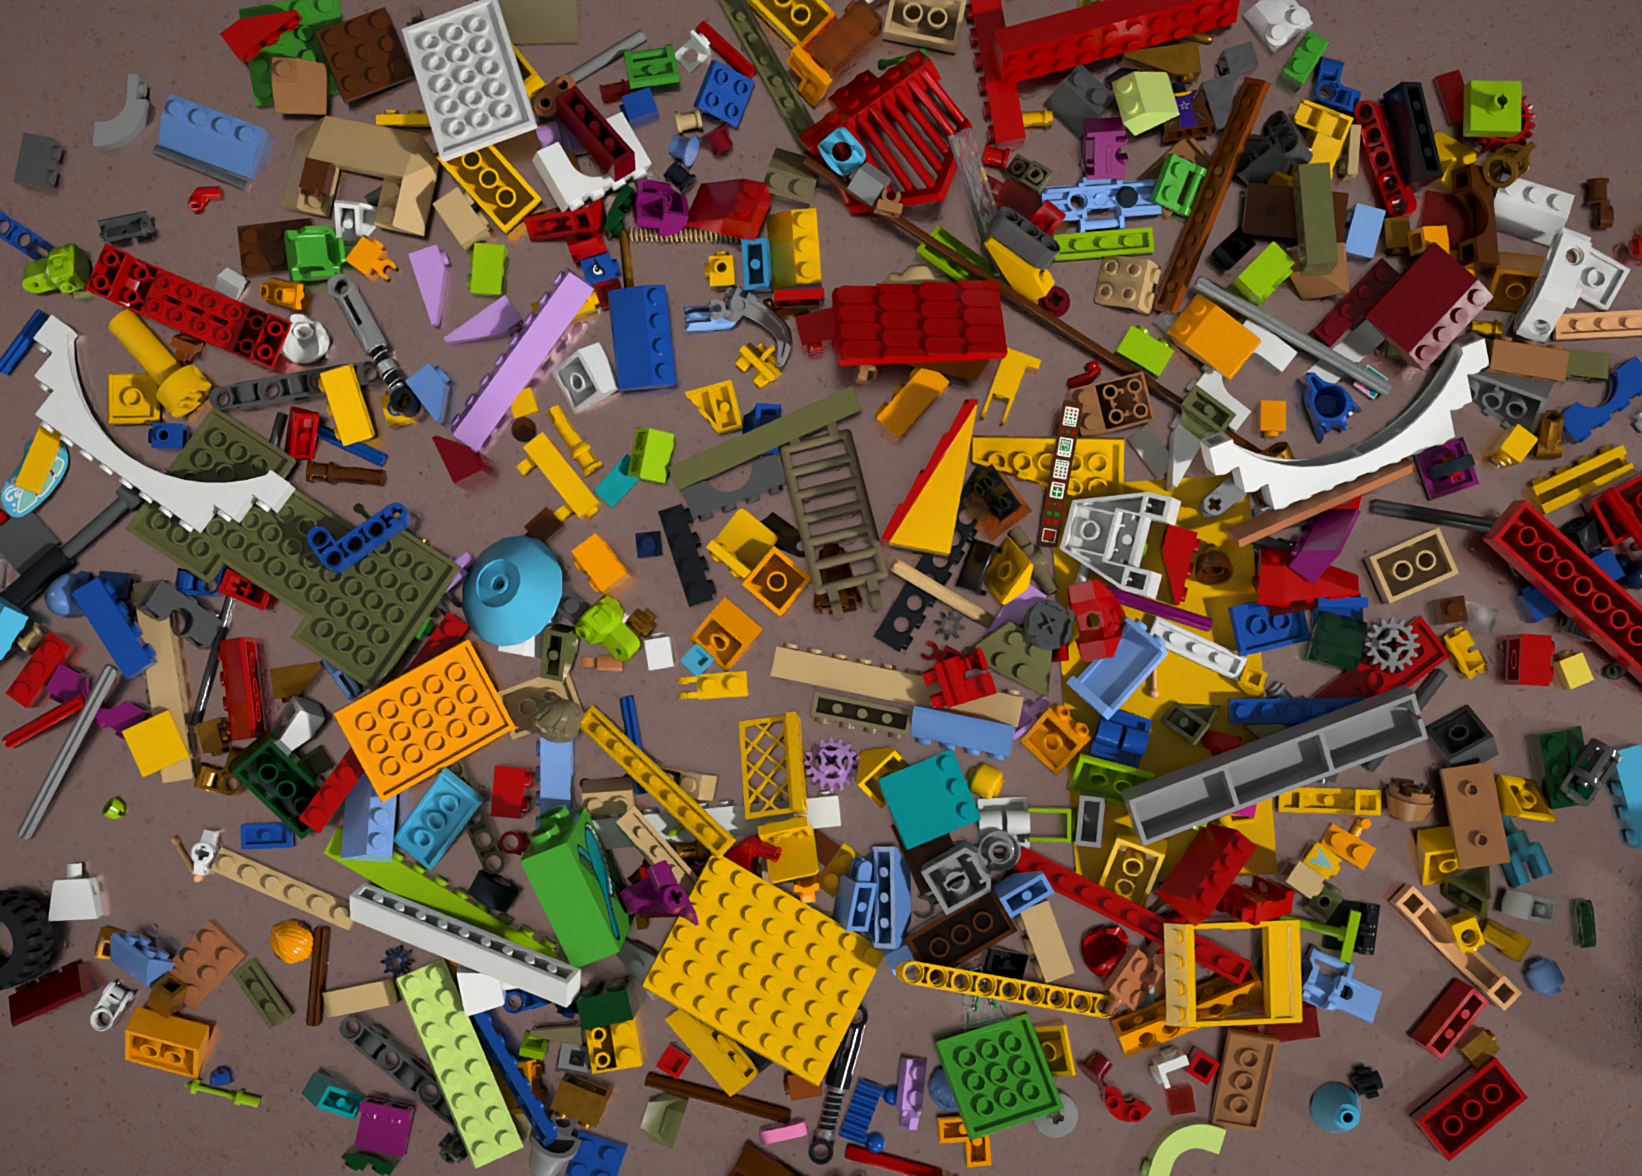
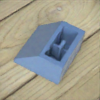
M127 931L124 934L113 932L111 935L110 960L145 987L152 988V985L166 973L170 972L176 964L168 958L170 955L168 952L159 947H153L148 937L142 934L135 936Z

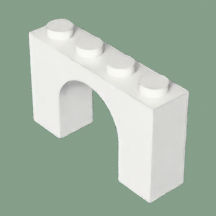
M622 112L606 120L635 152L636 170L617 182H614L608 174L600 177H589L578 172L572 166L559 142L536 152L532 162L561 212L568 209L574 211L582 207L584 202L592 199V201L600 199L605 195V191L613 189V191L619 190L626 184V181L630 179L637 181L638 178L641 179L647 175L646 171L652 163Z
M1240 318L1238 321L1262 341L1251 356L1257 358L1277 375L1282 373L1298 352L1271 331L1248 318L1246 320ZM1204 364L1201 369L1205 372L1199 379L1194 377L1186 389L1190 392L1195 385H1198L1237 414L1227 427L1235 432L1251 411L1226 391L1222 375Z

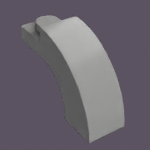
M128 74L126 103L121 113L108 121H95L93 147L97 150L110 151L126 146L135 140L146 127L152 112V104L143 99L147 95V83L144 82L140 75Z

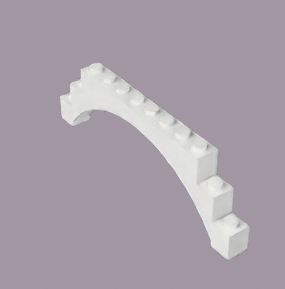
M51 315L33 339L40 344L37 348L49 357L34 376L41 382L38 386L50 394L35 414L42 420L39 424L51 433L57 430L62 434L59 439L70 447L74 443L81 448L79 453L90 461L93 458L101 462L99 467L108 474L112 475L115 472L120 475L121 478L118 481L129 489L135 486L141 490L138 495L150 504L155 500L161 505L159 510L171 518L173 514L181 519L178 524L189 532L195 529L201 533L216 513L228 522L234 519L240 523L255 502L266 512L272 509L278 513L295 491V488L272 470L264 476L243 481L204 483L168 476L137 462L122 452L103 432L84 399L75 364L74 340L78 335L66 324Z
M1472 331L1456 337L1450 343L1451 347L1435 377L1411 407L1388 427L1353 447L1329 455L1312 458H1278L1242 448L1233 443V439L1221 431L1199 440L1205 466L1215 475L1227 474L1232 470L1235 485L1245 493L1257 491L1261 487L1264 502L1276 510L1284 509L1289 504L1298 500H1306L1320 491L1331 490L1340 483L1353 481L1362 474L1375 472L1387 464L1398 463L1402 458L1409 455L1420 454L1424 449L1434 445H1442L1447 440L1455 437L1450 410H1458L1463 405L1472 402L1467 374H1476L1482 368L1490 366L1485 339Z

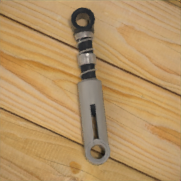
M343 273L335 274L327 282L328 292L337 302L364 354L373 358V365L376 366L380 378H383V383L388 386L387 391L390 394L389 402L391 407L406 418L416 416L421 409V401L412 392L411 388L407 386L406 382H402L403 377H400L397 373L398 368L394 360L389 358L388 350L384 349L387 342L360 295L358 285ZM347 284L346 290L339 293L341 286ZM409 398V404L402 408L403 400Z

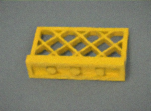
M796 711L786 712V715L738 721L745 819L752 820L797 814L798 816L808 815L801 719ZM783 723L784 731L777 739L768 732L773 724ZM756 726L761 732L752 742L746 737L745 728ZM765 734L774 740V743L766 752L757 746ZM778 745L785 749V756L779 763L769 756ZM753 748L763 754L754 766L747 759L748 754ZM767 758L776 765L768 776L758 770ZM780 769L787 773V780L781 787L771 780ZM755 772L765 779L756 790L749 785V779ZM768 783H771L778 791L768 801L760 792ZM782 793L789 798V808L778 809L773 803ZM757 796L767 803L760 812L751 813V803Z

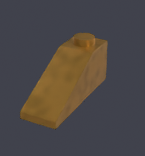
M1198 42L1138 49L1133 52L1122 53L1121 62L1149 72H1167L1170 79H1181L1182 82L1194 81L1202 72Z

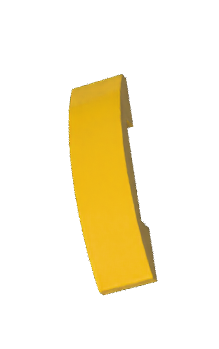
M1299 787L1279 795L1278 812L1381 815V790Z

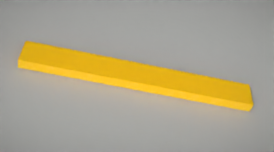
M591 705L584 712L580 728L708 850L720 859L735 843L736 839L594 705Z

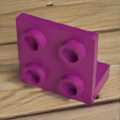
M370 1097L363 1098L359 1106V1111L362 1113L355 1147L403 1157L415 1107Z

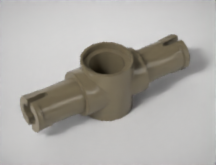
M1020 525L1008 532L1010 538L1033 563L1032 579H1036L1047 597L1057 592L1059 588L1048 571L1050 563L1039 545L1031 544Z

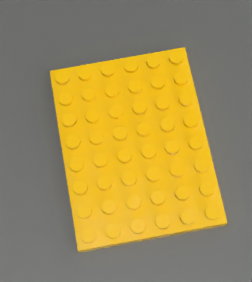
M711 852L688 895L696 911L699 925L695 926L687 919L677 916L640 987L809 1083L819 1086L884 957V953L881 948H874L871 941L853 931L844 930L840 927V923L807 904L801 903L800 900L724 856L718 859Z

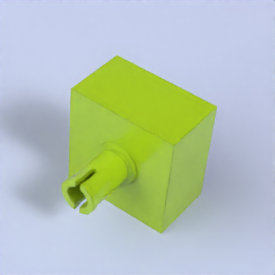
M1471 80L1464 86L1463 136L1513 138L1520 133L1522 81Z

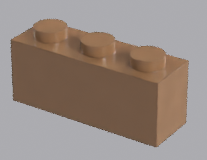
M1497 336V339L1488 342L1487 355L1490 366L1485 367L1484 372L1557 384L1565 381L1569 351L1562 350V346L1547 344L1546 347L1537 346V342L1522 340L1521 343L1512 342V338L1506 336Z

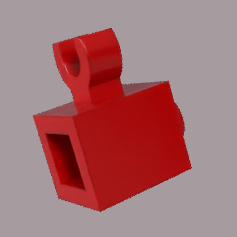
M928 641L927 644L933 647V654H921V657L925 660L935 659L937 663L958 655L961 659L968 657L947 645L941 651L938 649L937 644L932 641Z

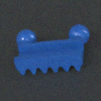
M859 1077L838 1136L864 1144L868 1151L874 1153L881 1152L885 1147L884 1137L879 1133H872L870 1135L866 1133L879 1097H883L886 1104L896 1106L898 1087L892 1085L885 1088L882 1085H876Z

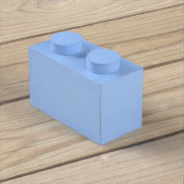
M1356 203L1352 209L1348 208L1345 220L1347 227L1343 236V242L1346 244V257L1364 262H1369L1373 259L1386 210Z

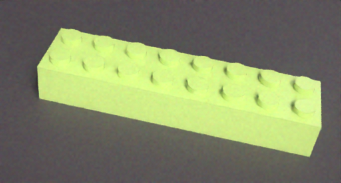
M444 958L397 978V987L473 1168L477 1169L523 1148L524 1146L469 1016H465L463 1002Z

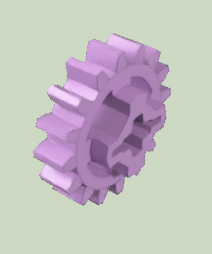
M830 737L828 743L820 739V746L811 745L812 752H806V759L808 760L804 761V768L808 769L806 777H813L811 780L812 785L820 783L821 791H823L825 786H828L830 792H833L835 786L843 790V783L852 784L850 776H857L855 769L858 768L859 761L855 760L857 758L856 751L850 752V743L844 747L843 739L840 738L837 743H834L833 737ZM816 759H818V763L821 764V765L818 767V770H817V771H816L815 765H814ZM845 759H847L848 761L847 770H845V767L842 765ZM834 762L836 763V766H835V767H834L833 765L827 766V763H829V764H833Z

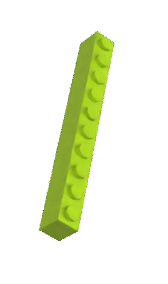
M343 826L338 827L324 851L325 855L395 895L554 959L559 952L555 949L556 944L546 938H543L542 941L533 936L534 932L523 925L518 928L511 923L512 919L503 913H499V915L489 911V907L479 901L475 903L468 898L469 894L462 889L456 887L453 890L446 886L447 881L437 875H434L432 878L424 873L426 869L419 864L412 862L410 865L403 861L404 856L394 850L392 862L341 859Z

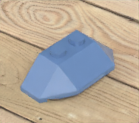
M873 846L864 860L872 864L870 879L877 883L869 929L868 932H864L872 941L871 944L874 948L898 949L911 923L910 869L897 847Z

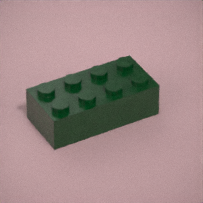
M268 728L230 761L231 773L302 840L313 829L300 821L299 817L324 782Z
M627 975L614 977L608 984H603L602 980L588 983V986L583 989V992L576 999L582 1031L633 1020L640 1008L634 978L628 979Z

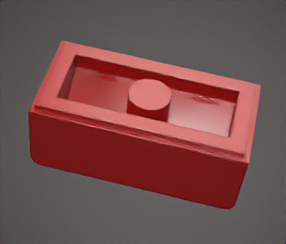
M290 407L284 451L294 459H313L320 415L318 412L299 407Z

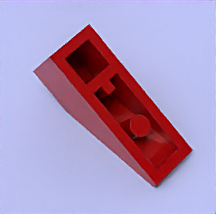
M600 198L596 201L589 199L584 202L582 207L574 211L568 209L561 212L560 208L556 207L525 216L523 219L530 241L595 232L606 223L607 216Z

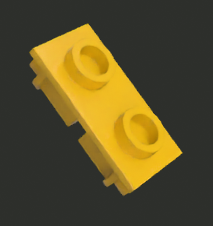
M1462 625L1454 630H1450L1444 636L1446 648L1455 655L1460 671L1467 675L1469 680L1477 673L1480 674L1488 669L1486 666L1487 661L1479 648L1471 652L1468 648L1475 645V642L1468 630L1463 629Z

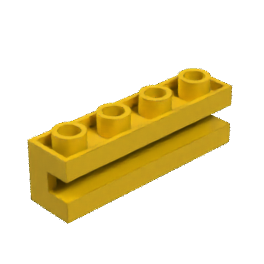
M1611 443L1600 448L1601 454L1597 456L1585 455L1577 459L1578 464L1571 468L1567 464L1554 470L1556 475L1550 478L1543 475L1532 480L1533 485L1526 488L1535 509L1542 515L1547 514L1636 472L1633 464L1626 461L1624 455L1627 452L1624 445L1615 447Z
M676 1008L665 1019L729 1097L749 1084L760 1072L732 1038L681 1009Z

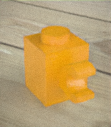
M362 236L346 257V261L368 278H370L374 271H377L379 276L388 280L389 277L383 272L384 267L391 266L393 269L397 268L391 260H383L387 255L381 250L384 245L373 237L368 240Z

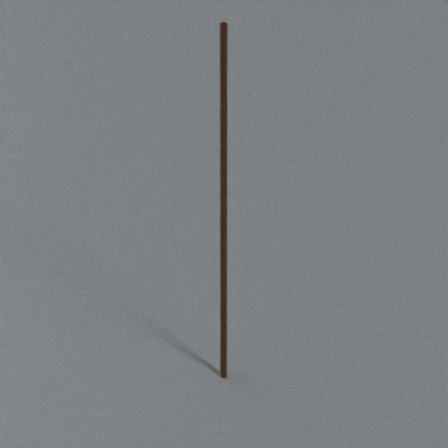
M809 156L805 158L802 163L804 166L874 210L875 203L870 205L847 188L850 184L849 182ZM881 215L978 279L998 281V291L1126 375L1140 372L905 218ZM1144 374L1148 389L1181 410L1180 405L1184 399ZM1226 428L1224 431L1225 434L1233 439V443L1255 453L1262 452L1261 449L1230 429Z

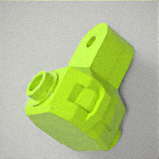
M67 243L55 247L46 258L29 262L24 266L22 286L31 293H42L59 288L64 294L82 289L86 286L89 279L88 258L75 243Z
M603 595L574 624L576 634L581 639L586 640L589 644L601 643L620 661H627L640 648L638 637L622 622L624 611L620 608L619 602L609 595Z

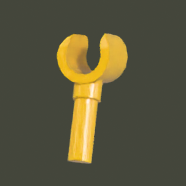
M1227 814L1217 818L1219 826L1233 828L1238 825L1254 824V819L1243 818L1232 821L1231 815Z

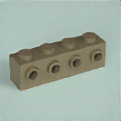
M815 691L810 716L815 717L814 722L829 725L830 720L838 721L839 727L854 729V725L864 727L863 732L877 735L879 730L889 732L888 737L903 740L904 735H910L913 711Z

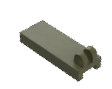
M255 959L249 960L232 973L269 1029L279 1026L282 1021L287 1020L292 1015Z

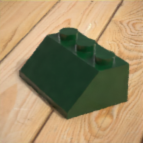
M1581 726L1531 734L1541 792L1551 810L1579 805L1566 797L1559 790V785L1585 748ZM1587 758L1584 760L1580 767L1584 768V766L1588 762ZM1573 776L1567 787H1571L1586 799L1592 788L1587 787L1586 789L1576 783L1577 779Z

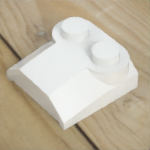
M1260 0L1242 15L1272 55L1313 24L1308 11L1299 6L1295 0Z

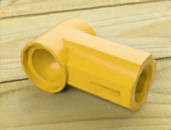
M1487 918L1480 926L1484 941L1497 947L1501 953L1519 963L1532 943V940L1514 930H1509L1490 918Z

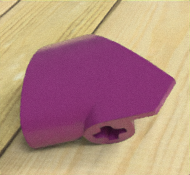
M666 860L649 867L646 870L648 878L625 888L619 893L629 915L637 912L639 914L666 913L683 917L695 926L699 925L696 911L684 889L679 886Z

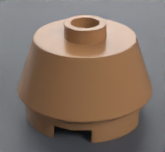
M1395 779V782H1390L1389 788L1386 789L1389 813L1404 822L1424 821L1436 803L1434 798L1436 790L1426 784L1424 789L1419 785L1413 784L1414 780Z

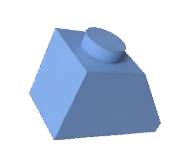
M1043 871L1013 873L992 886L1010 918L1055 893Z

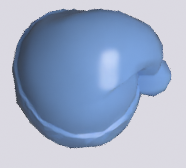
M83 570L77 574L69 572L51 582L46 589L44 598L47 608L52 613L64 618L84 615L71 593L88 583L90 577L88 572Z

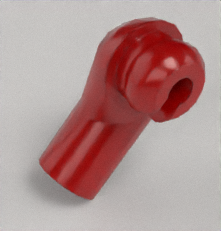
M221 186L197 187L187 200L188 208L196 212L209 199H221Z
M1096 360L1086 363L1087 372L1068 378L1070 389L1089 385L1101 374V368H1099Z

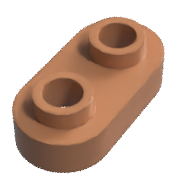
M559 75L537 95L534 100V109L540 118L551 119L556 116L555 97L575 86L574 79L569 75ZM563 83L568 85L564 90L559 89V86ZM544 101L550 102L548 107H542Z

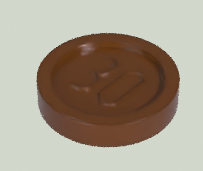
M520 417L513 422L511 432L516 440L529 442L535 437L537 428L530 418Z

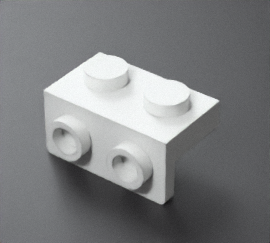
M1174 1046L1161 1050V1055L1151 1058L1153 1065L1149 1066L1154 1081L1157 1084H1162L1165 1089L1170 1088L1166 1073L1189 1065L1186 1054L1180 1048L1175 1049Z

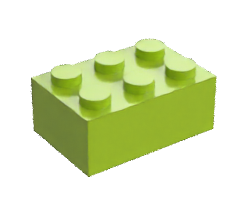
M1273 241L1227 289L1258 306L1293 272L1290 267L1295 261Z

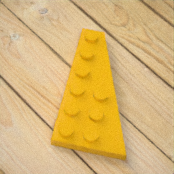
M973 435V462L986 467L992 464L998 471H1005L1017 475L1019 478L1029 479L1048 487L1057 436ZM1077 437L1067 494L1085 499L1123 495L1124 437Z

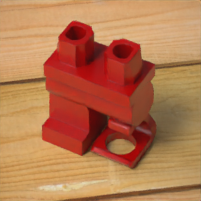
M982 647L977 648L969 657L964 659L959 658V655L933 664V668L922 673L926 686L939 682L942 689L941 692L929 695L933 708L945 706L950 708L997 693L990 671L966 679L965 671L971 669L982 671L989 669Z
M1256 875L1254 888L1250 887L1247 889L1239 884L1230 885L1215 908L1221 913L1228 912L1232 914L1234 919L1239 922L1246 921L1256 926L1260 924V920L1268 921L1292 913L1294 890L1279 882L1271 883ZM1261 882L1267 886L1268 891H1261Z

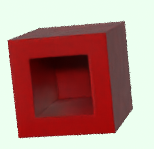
M1195 1046L1187 1058L1189 1065L1182 1068L1188 1074L1208 1085L1220 1063Z

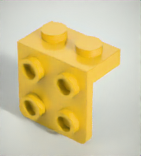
M741 508L719 535L711 540L706 548L710 550L709 555L719 563L723 561L729 566L728 570L731 574L739 579L741 577L746 579L777 543L778 536L746 509Z
M793 816L789 820L780 822L769 821L764 825L757 826L758 836L762 841L782 848L781 856L776 863L766 859L768 876L772 883L812 876L819 872L814 829L807 816Z

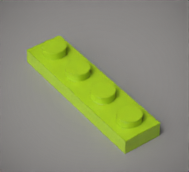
M1152 227L1052 236L1060 245V251L1055 256L1054 261L1154 253Z

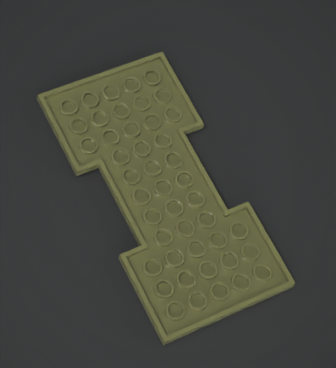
M212 407L165 475L204 483H227L264 476L272 470L285 479L297 461L224 412ZM296 489L278 513L272 509L266 512L255 502L240 523L234 519L228 522L216 513L201 533L195 529L189 532L178 524L181 519L173 514L170 518L159 510L161 505L155 500L151 504L145 501L126 528L127 531L209 585L225 564L305 616L291 638L371 691L380 687L461 570L460 565L406 530H402L345 571L332 573L323 565L309 545L307 534L311 528L322 526L337 541L355 529V527ZM385 519L384 522L388 527H391L390 523ZM375 526L371 531V535H380L383 527ZM319 535L315 540V544H323L326 541V535ZM353 541L350 550H358L362 545V541ZM333 555L329 560V564H338L340 555Z

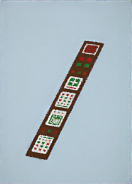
M1063 401L1038 544L1058 546L1083 403Z

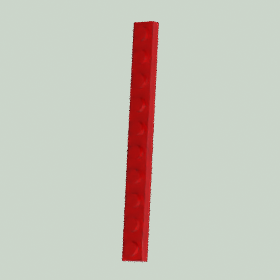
M448 612L404 673L455 646L469 626ZM351 747L299 817L300 821L319 834L364 773Z
M1025 846L1021 849V855L1017 864L1012 867V870L1018 873L1043 871L1054 891L1164 946V923H1174ZM1194 932L1195 962L1241 985L1252 962Z

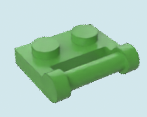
M667 44L664 48L631 52V50L623 51L630 89L680 82L673 44Z
M1168 153L1150 200L1182 216L1189 217L1192 210L1190 206L1202 177H1205L1207 169L1173 153ZM1190 172L1192 176L1180 205L1177 201L1187 175Z

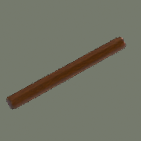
M652 1073L647 1074L644 1083L648 1088L785 1124L789 1123L791 1117V1110L736 1095L729 1097L725 1092Z

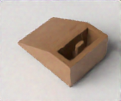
M1144 372L1073 388L1067 392L1069 401L1083 403L1078 437H1096L1155 421Z

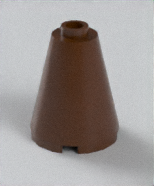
M837 543L826 544L824 549L819 551L818 560L846 553L845 549L839 547ZM850 563L819 570L823 584L854 576ZM858 586L838 590L843 613L857 610L856 605H859L861 608L863 607V599ZM814 593V612L822 614V610H829V614H833L828 593L822 595Z

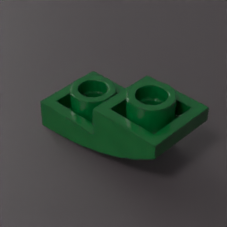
M627 183L614 199L608 212L605 224V236L608 239L613 234L617 236L626 225L624 223L625 214L622 210L627 211L634 202V189Z
M348 1149L341 1157L346 1161L345 1164L355 1171H358V1169L363 1171L368 1164L373 1165L372 1169L383 1176L385 1174L390 1176L398 1165V1162L389 1157L361 1149Z

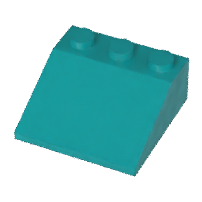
M952 749L877 780L906 850L981 819Z

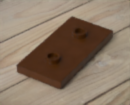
M1247 183L1242 233L1297 239L1293 187ZM1332 191L1336 241L1341 243L1344 236L1349 193Z

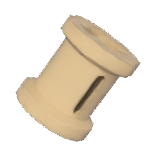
M695 108L693 111L683 113L674 112L679 134L683 133V130L697 127L703 129L699 109Z
M34 622L32 628L26 634L16 638V642L26 653L33 655L34 649L42 643L48 632L41 625Z

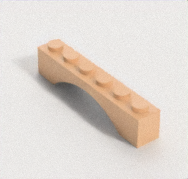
M1406 883L1389 901L1497 1008L1505 1011L1522 994L1506 976L1487 961L1477 950L1471 953H1461L1454 944L1444 917L1413 885Z

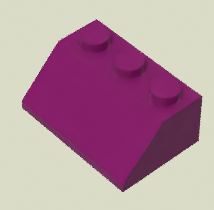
M1331 509L1319 513L1317 517H1310L1304 526L1305 530L1297 539L1299 543L1296 544L1290 553L1293 558L1288 567L1314 584L1341 553L1361 511L1358 509Z

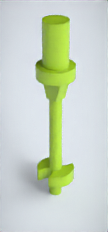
M195 1079L193 1083H185V1087L191 1088L190 1094L196 1095V1092L199 1090L227 1097V1099L234 1101V1105L238 1106L245 1104L258 1108L260 1103L259 1097L244 1094L242 1090H238L237 1093L225 1092L201 1086L198 1079Z

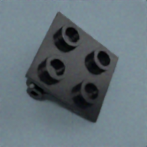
M992 464L971 480L976 493L982 496L989 506L991 514L997 517L1000 522L1022 506Z
M1343 900L1327 922V925L1339 928L1341 925L1346 926L1349 909L1359 910L1361 917L1353 952L1362 955H1374L1380 905ZM1325 935L1324 948L1341 949L1342 941H1338L1337 937Z

